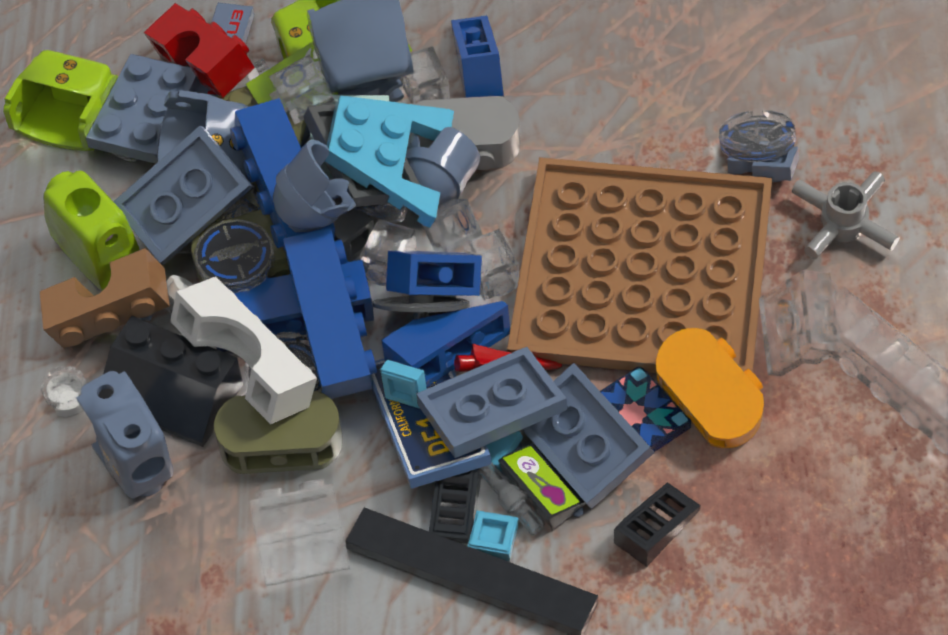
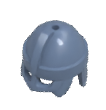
M445 127L429 148L420 147V139L417 134L413 133L408 141L406 159L419 184L440 192L438 208L455 202L480 164V154L475 144L465 134L453 127Z
M309 140L293 160L276 175V185L273 194L274 208L278 216L294 232H310L324 228L333 223L340 215L356 206V203L347 192L349 181L342 178L329 180L328 176L320 168L329 155V148L317 140ZM341 197L342 203L336 205L334 199Z

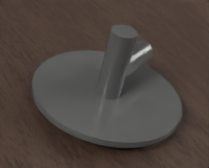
M409 295L376 299L373 301V307L388 311L413 312V320L447 313L445 311L452 312L469 308L470 301L444 296Z

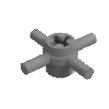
M877 171L872 172L861 186L847 182L836 184L830 189L828 195L800 179L794 184L792 188L793 194L822 210L821 222L824 227L804 249L810 258L817 259L833 240L850 242L860 237L861 233L891 251L896 247L899 237L869 220L867 202L885 182V178L881 173Z

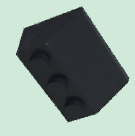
M134 316L129 318L110 346L103 373L115 371L120 374L125 371L139 391L161 430L201 447H204L214 431V421L219 409L225 402L236 396L243 386L237 357L209 346L194 347L186 337ZM106 388L101 390L98 396L102 399H107L113 395L114 391Z

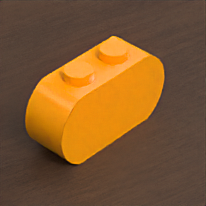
M682 329L670 335L658 351L656 358L658 384L711 446L734 448L745 444L757 433L762 422L764 398L760 391L763 389L762 383L750 369L747 368L743 372L733 360L737 357L734 350L722 337L716 340L709 331L704 329Z

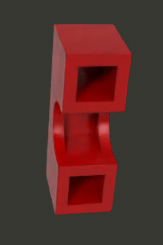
M174 3L143 32L161 58L169 63L181 66L188 64L201 84L222 98L255 68L247 56V53L250 51L248 46L238 36L233 35L229 37L213 21L208 24L193 8L188 11Z

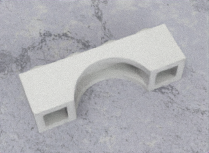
M216 276L176 291L170 322L194 347L213 346L223 348L235 353L249 365L251 375L245 399L270 424L309 408L317 377Z

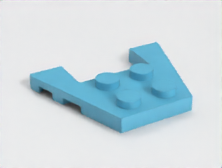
M340 95L334 109L327 141L329 155L325 162L365 188L370 184L388 195V203L399 210L404 205L419 215L417 219L419 223L431 228L437 216L440 192L402 178L408 140L411 132L434 141L445 127H452L454 111L445 108Z

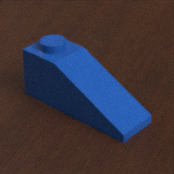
M488 16L451 20L465 98L504 96L500 56Z
M504 301L412 320L381 340L384 361L391 360L424 370L426 387H428L450 371L455 370V356L470 355L472 344L489 348L510 334L508 304Z

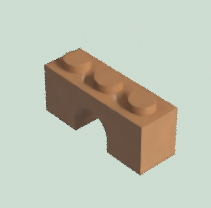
M146 248L110 262V281L107 287L95 296L75 277L41 290L40 301L43 330L65 349L102 333L113 331L125 325L131 316L140 319L170 307L165 268Z

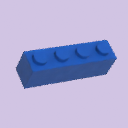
M278 98L236 110L235 127L230 128V135L237 151L242 150L246 160L243 161V165L249 182H256L260 191L257 193L260 210L263 215H270L273 223L271 225L273 241L277 248L283 247L285 251L283 238L308 232H294L278 216L274 208L273 194L276 185V175L301 150L281 100ZM331 223L330 225H328V226H326V227H324V228H329V227H331V231H332L333 238H334V237H335V226H334V223Z
M331 227L283 238L288 266L322 393L330 399L372 389L371 375L377 373V368L372 350L364 351L361 337L367 336L362 313L354 314L351 301L356 300L357 295L352 276L344 277L341 264L347 263L342 240L334 241Z
M357 260L341 264L344 277L352 276L357 295V299L351 301L354 314L361 312L364 323L374 321L372 299L363 261ZM291 274L274 278H261L255 282L236 286H226L279 340L307 335ZM216 347L217 350H220L222 352L228 351L226 349Z

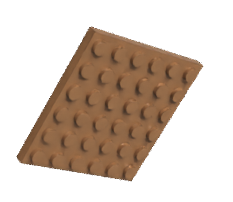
M539 157L507 352L513 353L528 347L535 357L560 364L572 365L575 363L579 366L629 371L641 368L644 372L657 373L656 358L663 342L670 335L682 329L699 328L709 331L716 340L721 337L726 340L737 356L733 359L743 372L747 368L753 372L772 178Z

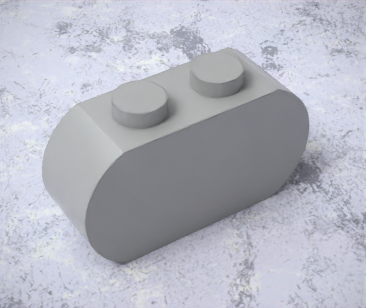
M501 96L422 100L415 104L454 111L452 127L465 134L479 151L480 164L477 168L478 170L503 168L510 164L519 153L521 144L519 114L515 106ZM418 135L420 147L429 148L434 142Z

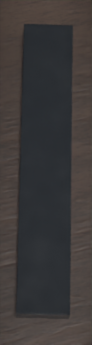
M365 507L345 541L346 548L571 635L584 634L598 605V595Z

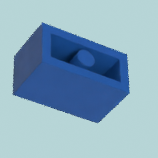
M388 250L386 291L408 295L480 296L482 255L460 252Z

